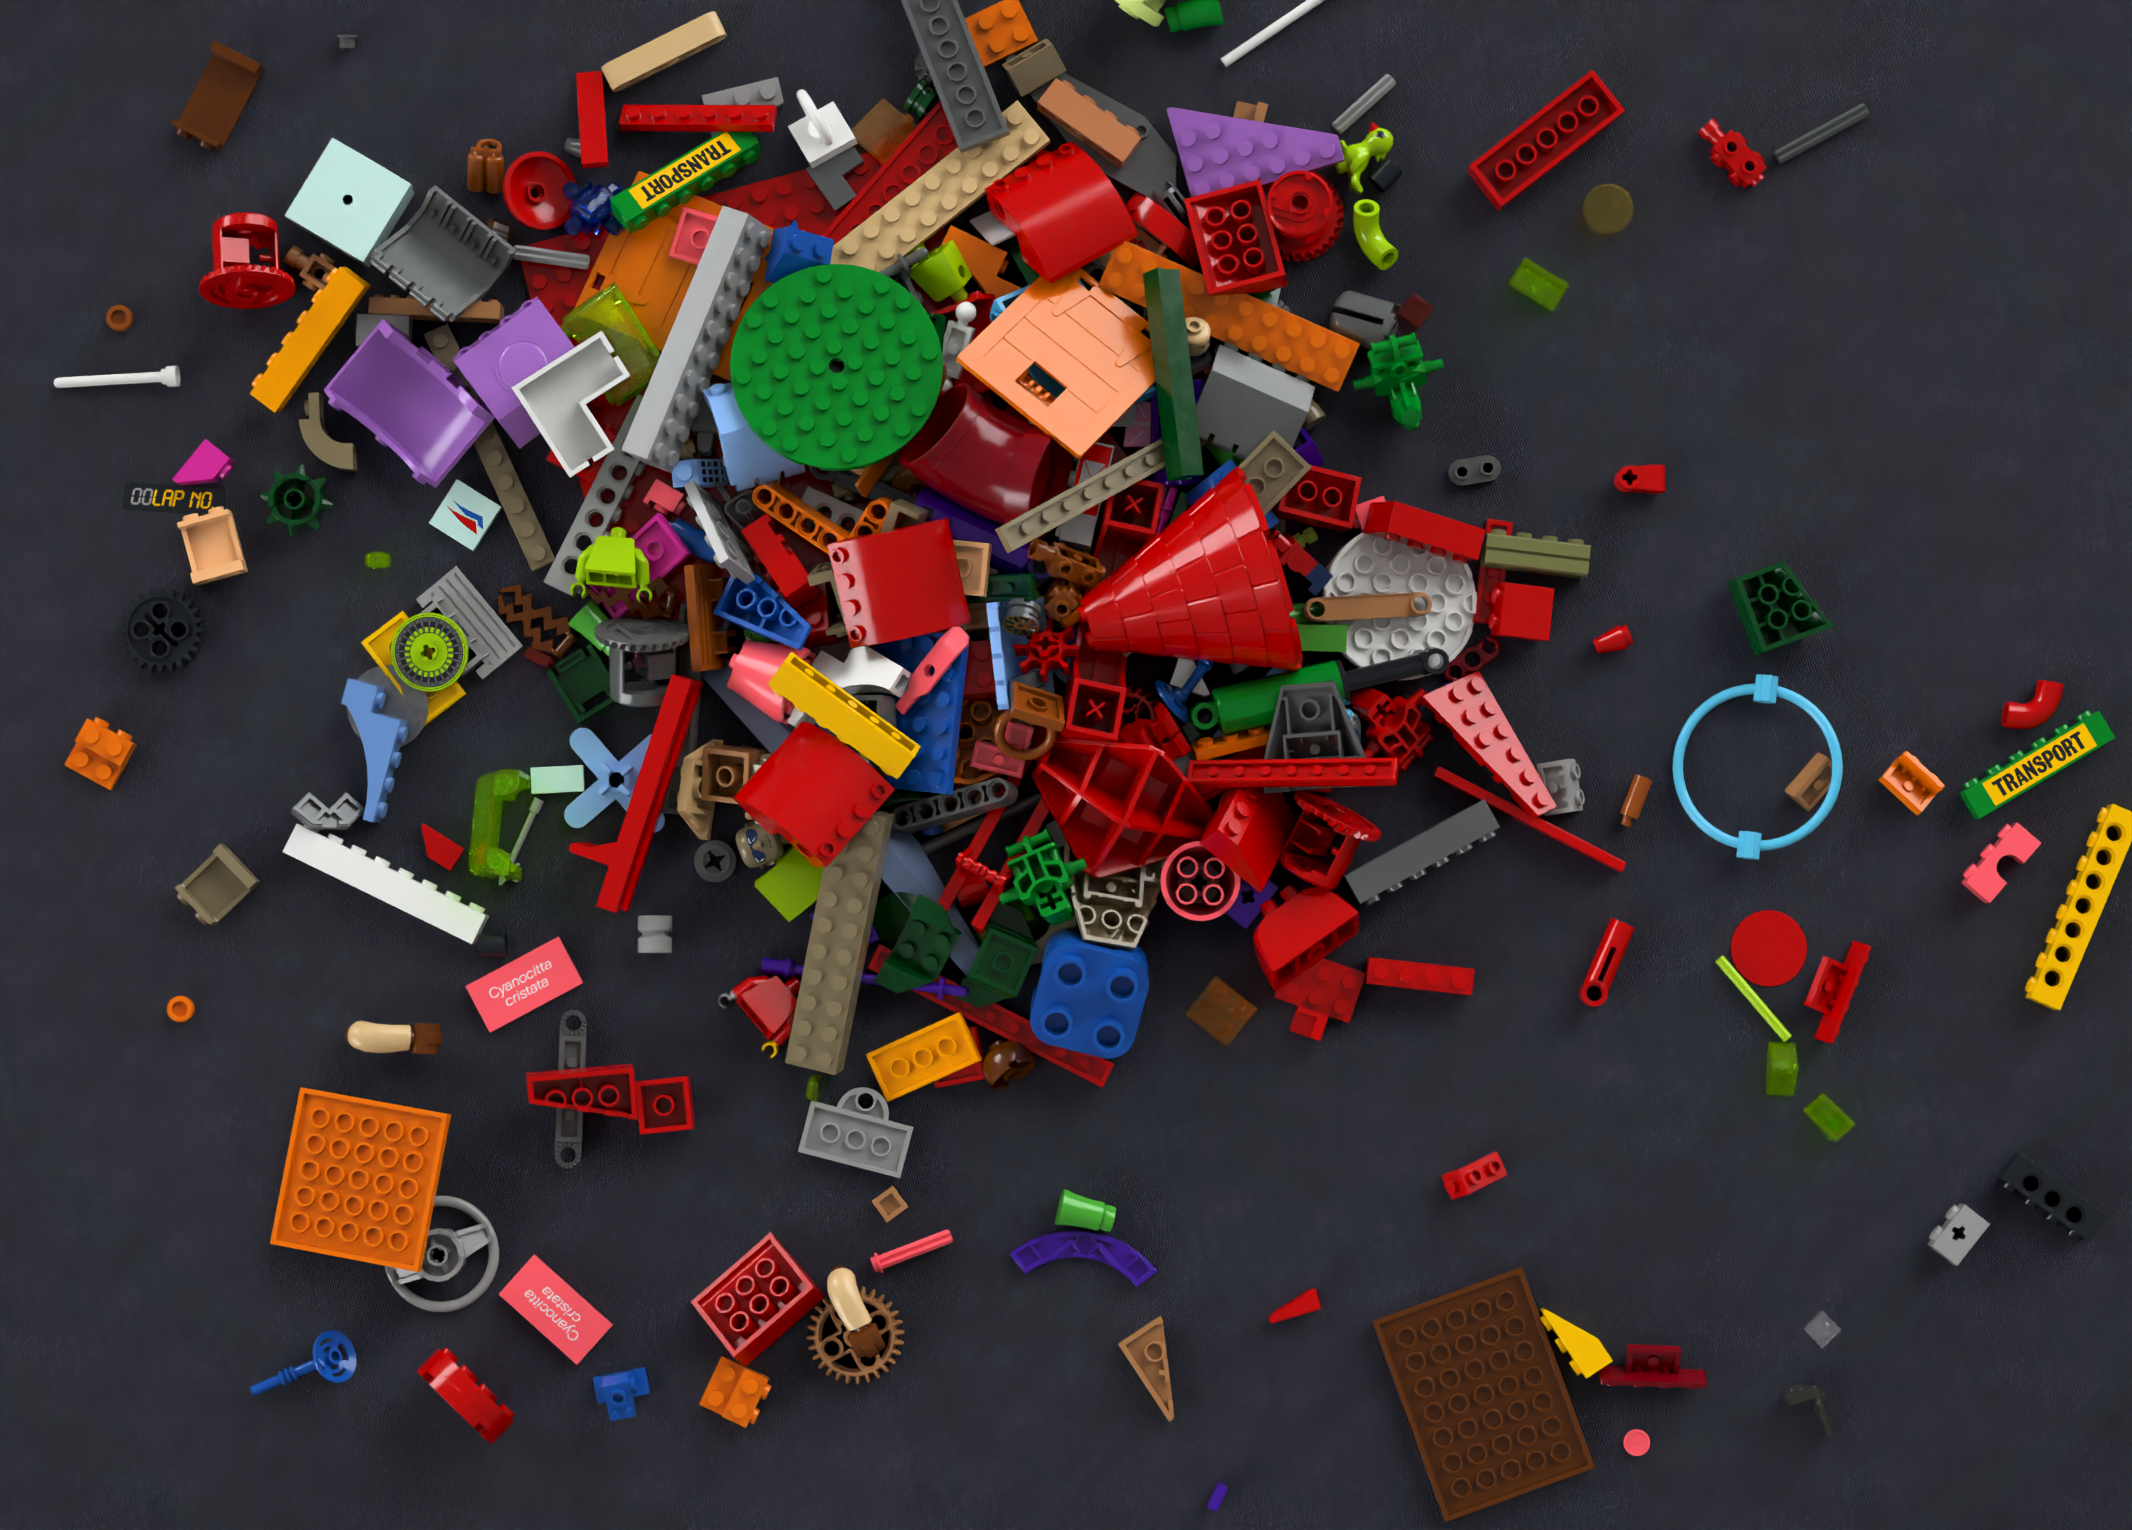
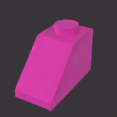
M205 439L172 480L181 486L218 482L221 478L224 480L233 470L231 465L234 461Z

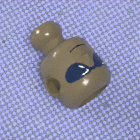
M755 820L744 824L745 827L736 833L735 838L745 865L749 868L760 867L762 869L776 864L775 861L784 855V845L790 842L780 833L770 835L760 824H756Z

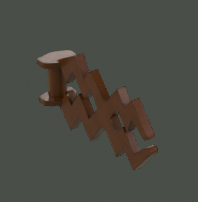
M658 575L648 584V589L651 593L655 591L658 598L664 592L667 594L665 608L662 609L657 601L649 609L641 596L639 597L640 603L637 599L632 602L629 593L635 588L614 587L616 593L610 597L604 587L600 594L590 586L588 587V592L597 605L604 600L607 608H610L617 601L622 600L631 613L639 609L643 620L659 615L667 618L675 616L677 595L680 592L678 587L668 586ZM647 592L641 593L645 599L649 596Z
M521 584L501 588L500 591L502 593L515 592V606L523 605V612L514 614V603L512 602L505 606L503 597L499 595V615L507 614L506 623L523 621L524 637H533L531 649L553 653L562 660L563 655L578 641L572 635L570 626L567 625L569 623L568 616L553 620L552 606L533 610L532 593L522 597ZM544 617V631L557 628L556 636L567 634V636L554 650L553 639L542 642L541 627L531 629L533 619Z

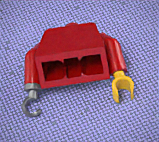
M767 976L748 977L732 988L730 994H721L718 1003L722 1008L726 1009L728 1006L723 1004L724 996L729 1001L736 1000V1003L768 1040L772 1037L773 1040L767 1041L762 1046V1051L768 1045L774 1048V1053L770 1056L772 1058L778 1053L779 1045H783L790 1037L797 1004L795 995L799 993L801 983L795 977H792L785 984L777 976L772 978Z

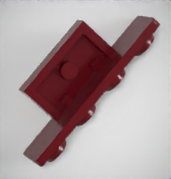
M1627 1344L1625 1367L1605 1366L1598 1371L1600 1384L1612 1387L1631 1385L1638 1388L1657 1386L1665 1389L1684 1387L1694 1390L1706 1388L1707 1381L1704 1370L1679 1369L1681 1358L1680 1346Z

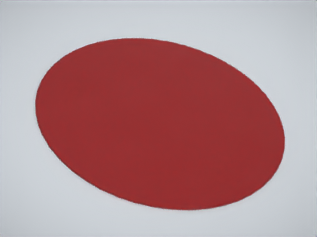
M1774 910L1759 911L1747 916L1737 926L1731 940V956L1737 970L1747 980L1761 986H1777L1794 978L1804 965L1807 955L1806 938L1801 927L1790 916Z

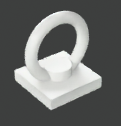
M801 89L797 92L798 101L806 117L789 125L788 128L812 169L858 144L834 101L817 110L805 90Z

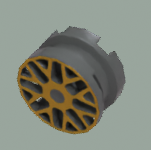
M1024 598L1011 599L1010 603H1006L1005 615L1002 621L1003 628L1006 631L1019 636H1030L1038 632V620H1040L1042 614L1041 606L1032 600H1030V603L1024 602Z

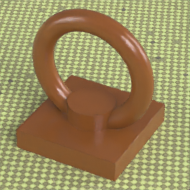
M1012 681L1009 688L1010 709L1004 711L997 719L994 726V739L998 748L1005 755L1017 760H1033L1045 755L1053 747L1057 738V731L1061 732L1064 727L1063 696ZM1017 718L1032 725L1046 727L1047 735L1045 740L1036 748L1021 750L1011 746L1006 741L1004 730L1011 719Z

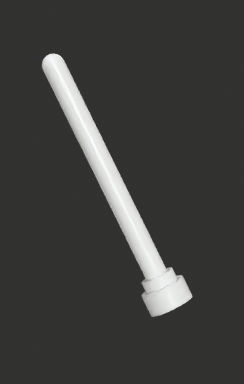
M175 365L166 366L165 369H161V372L60 377L54 380V386L57 388L162 382L163 385L167 384L168 387L180 386V370Z

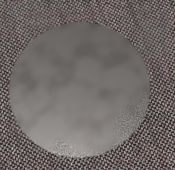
M385 665L399 683L402 695L379 666L363 673L357 680L385 687L383 692L386 694L383 707L379 708L378 713L407 721L408 735L405 742L401 743L402 747L414 740L426 723L428 716L426 691L417 690L409 686L398 676L394 666ZM347 708L350 724L355 733L360 737L358 728Z

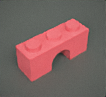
M2018 822L2004 825L1997 834L1999 839L1995 844H1988L1980 853V856L1983 858L1977 865L1972 863L1963 873L1965 879L1961 883L1984 903H1991L2007 884L1997 872V863L2000 858L2009 856L2019 864L2025 863L2041 844L2039 840Z

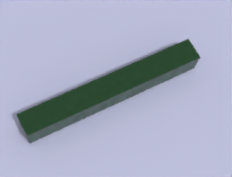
M1157 267L1143 273L1167 482L1191 480L1194 476L1204 475L1180 270Z

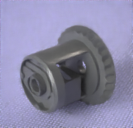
M642 616L618 617L598 624L595 627V638L601 644L609 646L610 698L616 703L631 707L662 705L671 675L676 674V648L678 645H683L689 640V626L681 621L659 616L644 620ZM624 651L637 652L647 663L648 668L636 667V672L646 679L624 683V670L632 669L630 661L624 662Z

